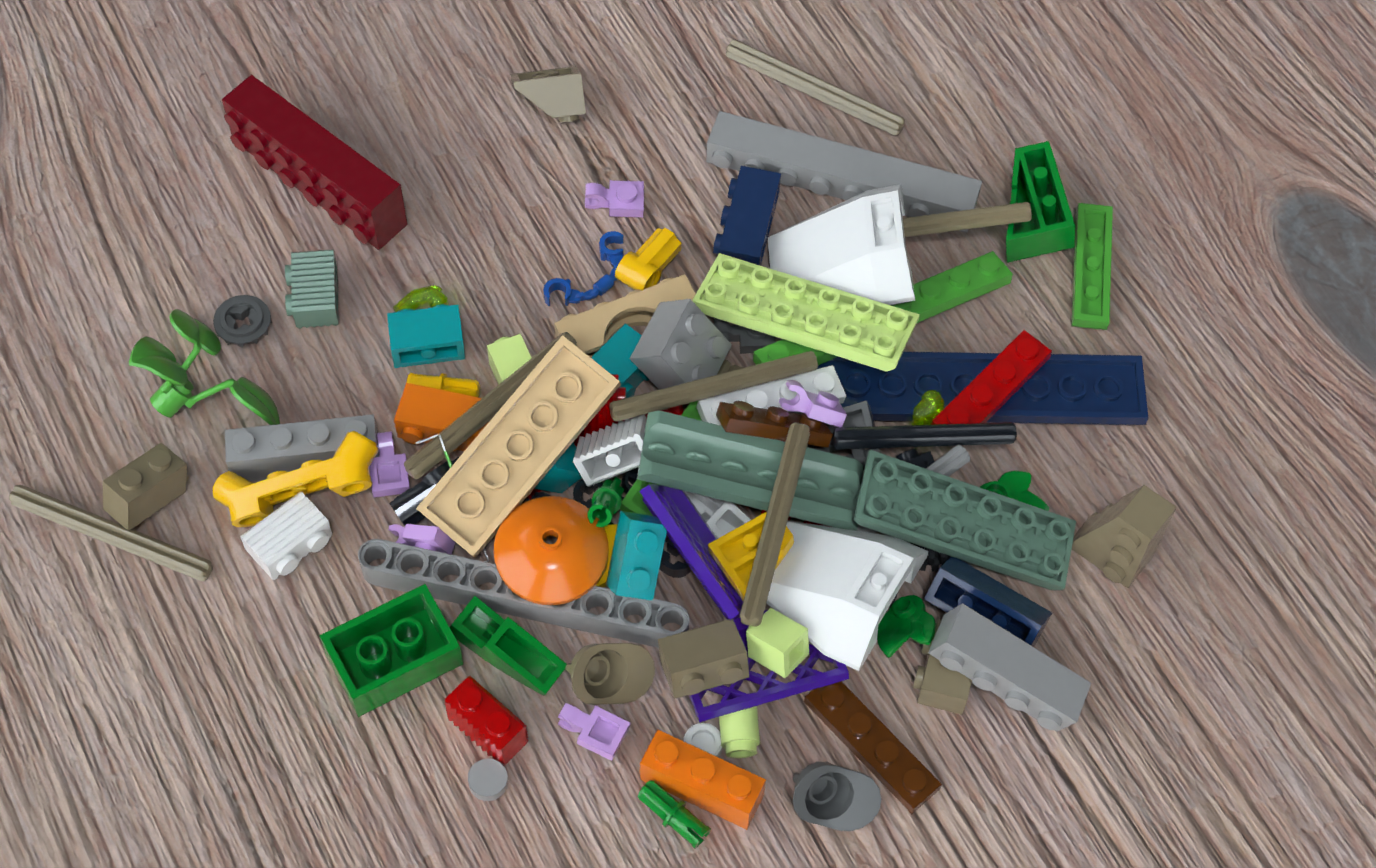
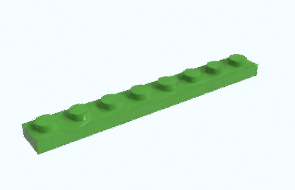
M992 251L913 284L915 301L893 304L891 306L920 314L918 322H921L1010 284L1013 273ZM782 339L754 351L753 361L757 365L813 351L818 365L838 356Z

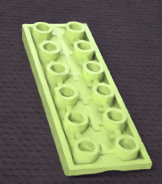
M721 253L718 254L692 300L705 315L883 371L896 369L920 317V314Z

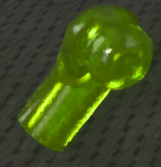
M437 285L413 289L393 306L394 312L402 309L417 310L427 302L433 308L436 305L445 304L447 296L441 292L442 288Z
M928 390L922 395V400L913 410L912 425H931L932 420L944 409V400L938 391Z

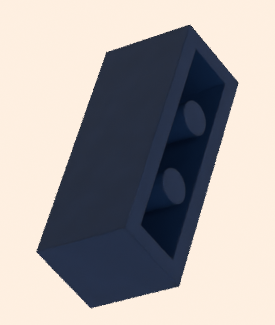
M746 166L740 167L738 178H731L728 198L732 199L730 206L724 205L720 225L725 226L723 234H716L713 254L718 255L721 253L753 264L762 265L780 193L781 173Z
M951 557L939 568L924 598L945 612H949L963 603L1032 647L1036 645L1052 615L1051 611L954 557Z

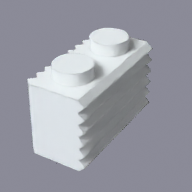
M645 415L625 419L624 422L619 421L618 424L612 423L611 427L606 425L605 430L599 428V431H593L592 435L586 433L585 437H579L573 463L587 486L597 484L639 467L647 420Z
M300 491L240 537L245 550L270 578L275 580L279 575H288L294 571L302 557H306L309 552L315 553L323 549L327 545L329 538H331L332 531L327 518Z

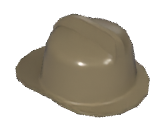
M632 643L590 644L581 648L575 654L572 662L566 664V671L570 674L572 689L576 697L585 704L592 705L633 702L647 692L652 685L655 675L654 661L650 653L642 646Z

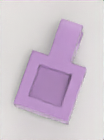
M610 180L609 189L598 183H587L585 208H609V217L643 218L644 181Z
M787 380L786 386L789 390L797 392V395L791 400L780 397L779 403L783 409L790 412L799 411L805 413L808 418L842 427L847 414L836 396L824 391H819L817 395L805 391L798 381Z
M392 431L377 433L380 457H375L369 466L373 497L402 494L410 488L409 474L404 467V462L407 460L406 454H395Z
M393 524L388 528L392 534L399 537L396 543L452 555L455 541L439 527L406 524L404 528L401 525Z
M565 703L558 716L560 719L558 725L571 732L580 733L577 738L578 745L611 761L630 728V722L596 705L592 713L588 715L578 708Z

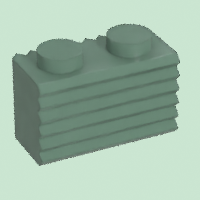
M334 249L291 252V265H285L286 284L292 287V294L285 295L287 316L293 315L295 325L300 329L310 326L314 328L324 325L328 327L330 325L337 326L339 324L338 268Z

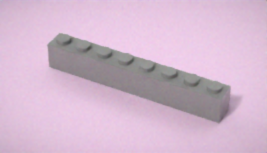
M719 111L707 141V163L714 164L719 168H729L740 171L741 166L781 173V184L800 187L811 190L819 195H829L844 199L845 201L867 190L901 184L905 216L907 217L975 209L982 185L981 180ZM969 229L959 231L968 233Z

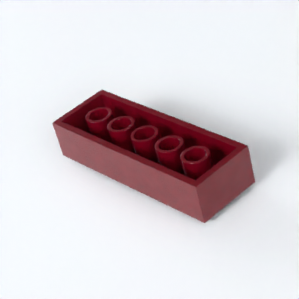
M251 74L222 98L226 113L224 118L230 127L232 134L230 139L235 147L242 152L247 151L253 155L258 164L264 169H271L277 173L286 186L289 188L295 187L301 191L310 204L315 207L319 205L326 210L335 223L338 225L344 224L350 228L359 241L364 244L370 243L377 250H380L408 225L400 183Z

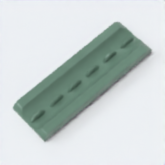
M653 411L647 415L637 479L767 511L785 442L725 432L724 428L720 425L664 411ZM807 447L789 516L835 528L857 531L858 524L854 520V515L861 490L863 465L853 458Z
M873 450L868 452L862 486L854 515L855 522L860 526L1049 590L1065 589L1076 521Z

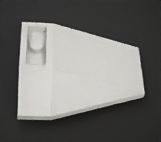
M901 184L867 190L768 237L770 269L888 305L915 301L912 271L905 243L902 217L905 216Z
M787 521L786 526L793 534L794 544L774 572L766 603L774 610L808 628L809 642L825 656L860 671L877 642L880 621L904 581L912 583L927 558L928 551L889 535Z

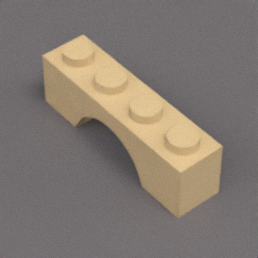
M685 274L676 278H666L655 286L644 290H634L620 299L602 302L593 309L563 317L560 321L554 323L555 339L560 334L568 332L576 340L577 347L591 358L625 323L630 327L647 326L660 302L684 299L693 300L696 293Z

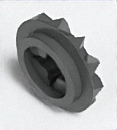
M239 295L224 301L217 308L213 319L217 336L224 339L227 345L235 343L240 347L249 342L257 344L259 337L268 335V327L272 323L268 306L261 299L250 295ZM248 317L251 325L243 324L238 328L236 320H244Z

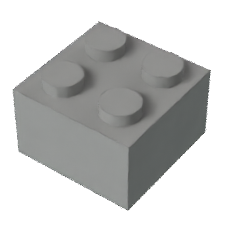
M691 299L660 302L634 349L630 360L660 390L717 375L732 344Z

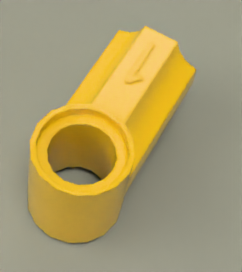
M657 228L636 253L630 251L621 259L615 271V278L634 290H644L657 285L664 268L681 251L682 243L677 239L675 233L669 229Z

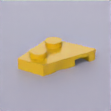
M767 512L708 544L709 553L742 601H744ZM787 526L776 568L794 544L793 534Z

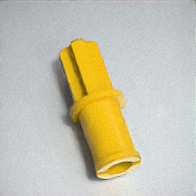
M410 372L406 382L479 397L480 385L477 380L447 377L446 373H441L440 376Z

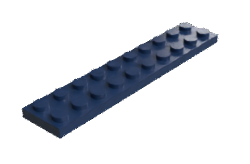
M903 352L896 369L890 371H883L845 358L836 357L818 365L817 369L831 365L834 366L846 394L844 402L841 403L842 407L867 400L871 407L874 421L932 422L1000 353ZM1051 354L1050 359L987 423L1146 425L1149 417L1142 356Z

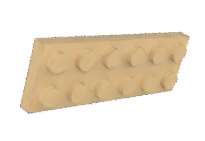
M562 335L416 509L476 558L495 536L501 523L516 507L521 505L621 386L620 381Z

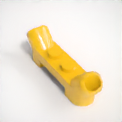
M356 431L347 432L333 458L324 461L318 459L306 461L301 464L299 469L290 472L276 471L268 474L267 479L256 483L250 482L235 472L227 471L216 479L212 490L213 498L229 508L233 526H255L274 512L273 505L290 500L300 491L306 495L329 487L335 493L346 497L367 490L372 486L369 466L379 449L374 441Z

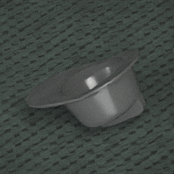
M815 762L808 765L800 773H794L793 775L795 783L792 798L793 807L802 820L839 831H854L863 828L873 821L879 812L882 800L880 789L871 777L861 772L836 766L829 762Z

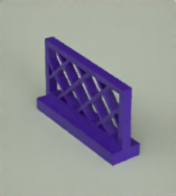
M649 484L639 492L644 497L642 499L653 516L659 518L667 530V536L725 618L732 620L740 617L743 601L708 550V544L718 538L685 491Z
M741 618L733 619L748 656L746 631L749 625L743 624L740 620ZM809 644V659L804 666L799 664L792 671V673L798 674L795 681L783 683L775 680L778 674L772 670L767 676L750 671L756 661L749 657V678L745 680L761 685L757 692L746 694L738 691L744 681L742 679L731 684L730 687L721 685L707 689L723 696L719 703L703 706L701 699L707 690L689 695L699 722H703L849 679V671L845 664L825 656L814 645ZM818 658L833 663L836 669L820 672L812 668Z

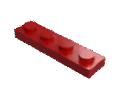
M1023 330L932 420L931 425L986 423L1050 359L1052 350Z

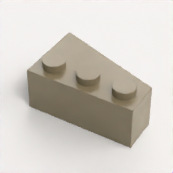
M1143 485L1123 496L1118 503L1107 505L1102 512L1093 513L1074 535L1072 550L1101 569L1109 580L1121 583L1129 588L1153 558L1177 507Z

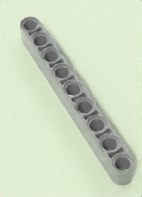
M382 539L368 540L358 550V559L364 579L375 586L409 592L426 584L434 599L467 606L471 599L476 596L498 613L659 648L658 639L689 631V614L683 606L672 602L617 596L610 589L594 586L587 594L564 606L541 605L516 597L515 593L501 579L496 565ZM375 559L385 560L378 566L369 565ZM411 567L422 568L415 574L406 573V570ZM450 574L459 576L452 582L442 581L445 576ZM486 582L495 584V586L489 590H481L478 588L481 584ZM596 606L606 609L604 613L599 615L589 612L591 608ZM633 614L644 618L637 623H631L626 620L628 616ZM667 623H676L681 628L676 631H668L663 626Z

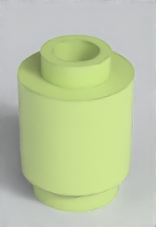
M757 706L720 716L721 746L725 749L726 756L729 758H747L756 755L757 746L760 744Z

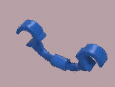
M611 231L603 234L600 238V258L602 261H610L614 267L610 275L605 274L593 284V289L586 292L571 289V281L569 279H551L544 285L545 303L550 306V294L555 290H561L565 293V305L568 306L569 303H579L580 301L594 299L598 295L602 296L615 285L614 281L617 280L615 278V271L619 262L624 257L623 249L611 250L606 246L612 243L623 244V234Z

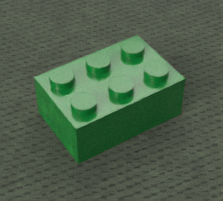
M426 584L319 635L325 654L358 717L463 665L460 645Z

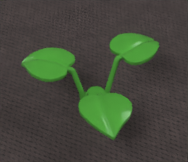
M175 309L169 316L174 329L183 338L194 343L193 350L182 366L176 362L174 354L166 346L151 337H143L134 345L129 359V366L146 369L166 380L150 397L152 406L162 415L172 418L183 405L191 408L196 402L225 388H230L231 393L239 402L269 425L280 424L277 407L270 395L257 384L244 377H240L237 381L228 379L192 396L191 391L194 387L188 380L186 371L201 348L215 356L221 350V343L217 335L207 325L192 318L187 313Z

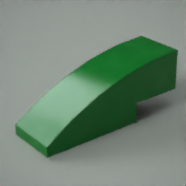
M476 596L471 599L450 625L452 633L460 643L506 675L543 696L566 668L567 663L511 618L503 619Z

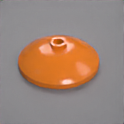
M544 496L522 503L501 523L495 537L494 560L501 579L516 595L536 604L560 605L581 598L599 582L608 562V538L604 527L596 526L599 519L596 517L594 522L590 523L587 514L589 508L580 502L566 497ZM547 536H554L558 539L554 544L544 542Z

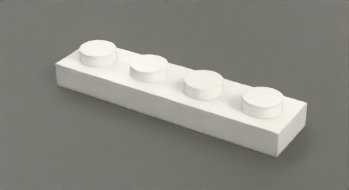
M831 365L698 400L696 408L702 421L722 426L716 416L720 402L733 404L735 401H743L757 408L768 409L770 406L782 408L779 403L780 397L791 400L797 395V392L788 389L786 386L787 380L798 381L805 391L817 395L819 391L833 394L839 399L840 404L844 402L846 394L834 366ZM787 411L788 413L802 414V412L799 411Z

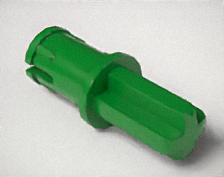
M615 477L613 481L605 480L601 488H598L592 496V506L587 514L590 523H593L596 517L599 519L596 524L597 527L607 526L611 522L612 515L621 507V496L624 489L620 486L622 481L619 478Z
M650 780L641 788L638 794L639 800L663 820L662 825L665 828L668 826L672 827L694 849L704 841L701 837H707L711 832L709 826H706L685 808L686 802L683 800L678 802L655 781Z

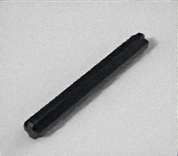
M1012 422L836 428L833 432V443L836 449L1012 444L1016 440L1017 432L1016 426Z

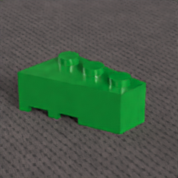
M1046 141L1015 148L1010 204L1030 203L1032 219L1027 222L1008 224L1006 235L1007 263L1075 248V223L1050 142Z

